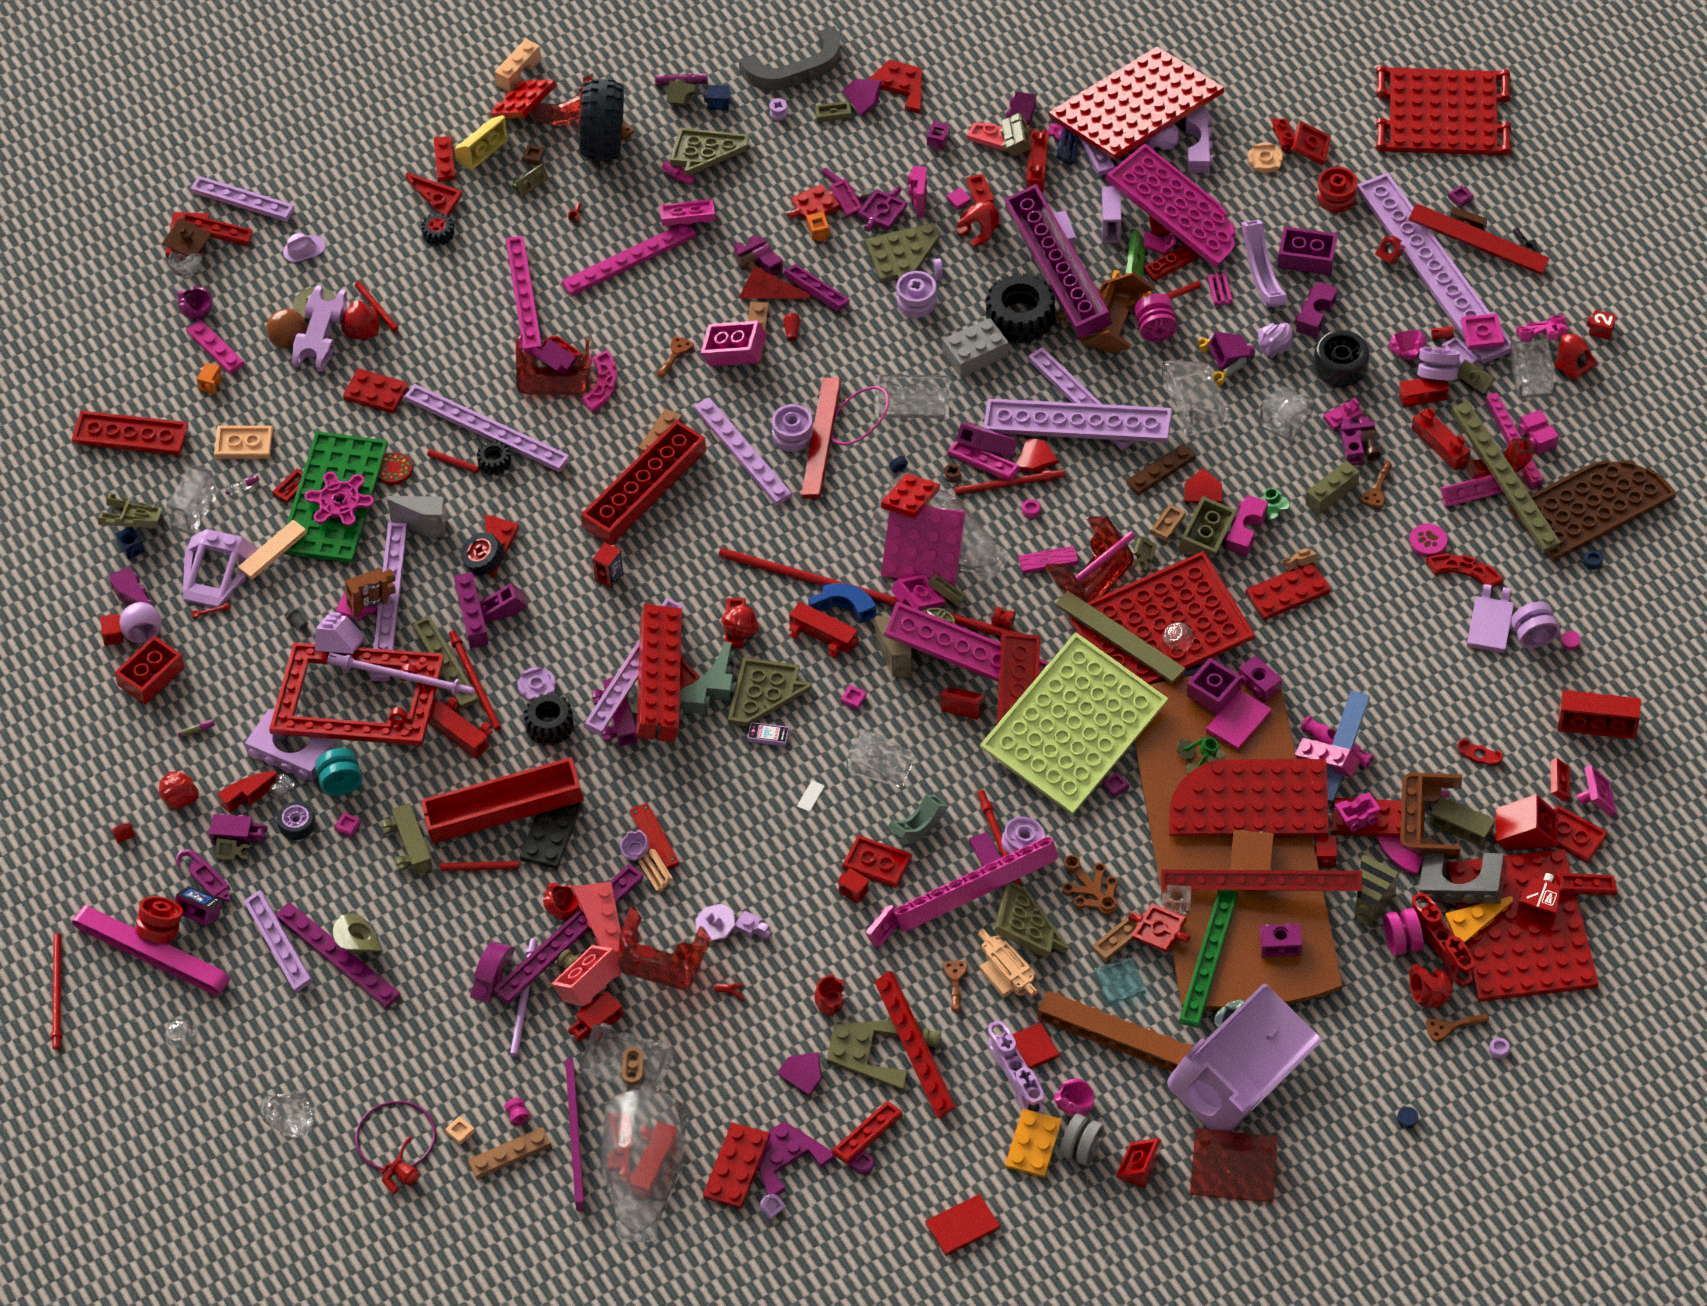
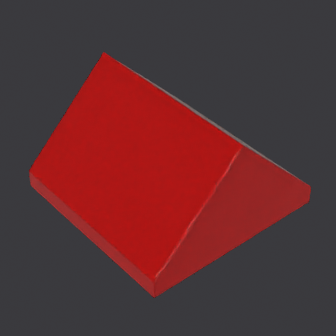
M949 686L941 692V711L978 720L986 694Z
M1155 1138L1131 1142L1116 1177L1146 1188L1160 1156L1161 1140Z

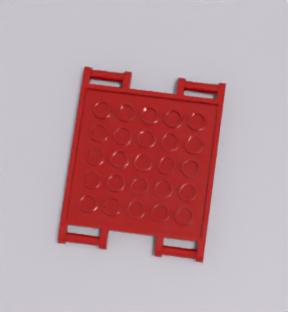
M1384 65L1377 66L1378 89L1376 90V96L1378 98L1390 99V120L1385 118H1378L1376 120V127L1378 128L1376 149L1378 151L1503 156L1512 153V147L1510 146L1511 123L1503 122L1502 124H1497V102H1509L1511 100L1509 92L1510 71L1508 69L1482 71L1387 68ZM1385 76H1390V90L1385 89ZM1496 80H1502V93H1497ZM1385 129H1390V143L1385 142ZM1497 133H1503L1502 147H1498Z

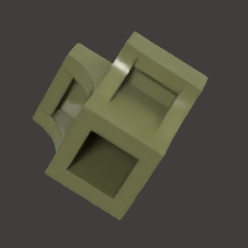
M681 79L670 81L666 102L670 105L686 107L688 99L693 95H697L699 88Z

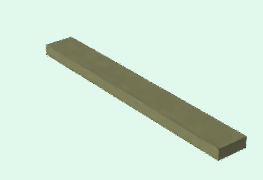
M1067 591L1055 603L1058 609L1174 685L1186 672L1183 666L1071 592Z

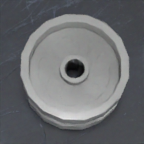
M1078 1113L1075 1114L1064 1133L1060 1146V1156L1067 1159H1072L1076 1156L1077 1163L1086 1167L1089 1166L1102 1141L1104 1124L1095 1120L1088 1124L1087 1117Z

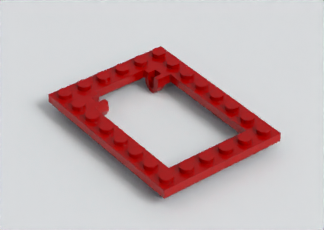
M293 642L269 727L270 734L423 746L437 687L417 682L409 715L402 708H393L390 712L388 723L295 716L309 663L332 664L327 663L330 652L315 651V644ZM360 647L353 654L333 652L344 656L347 654L352 655V658L357 661L440 679L444 663V654ZM396 716H400L402 720H396Z

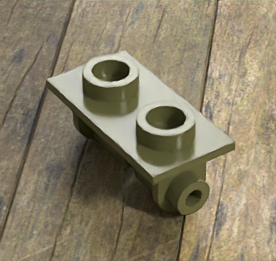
M543 163L535 166L532 171L518 181L513 182L512 188L515 191L519 190L521 197L549 179Z

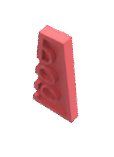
M611 882L572 886L571 890L576 895L579 902L578 905L586 916L587 924L594 933L597 945L613 948L620 959H625L626 954Z

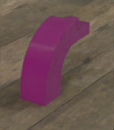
M495 941L486 947L473 977L475 981L470 998L491 1003L493 989L496 986L498 977L505 966H510L515 947Z

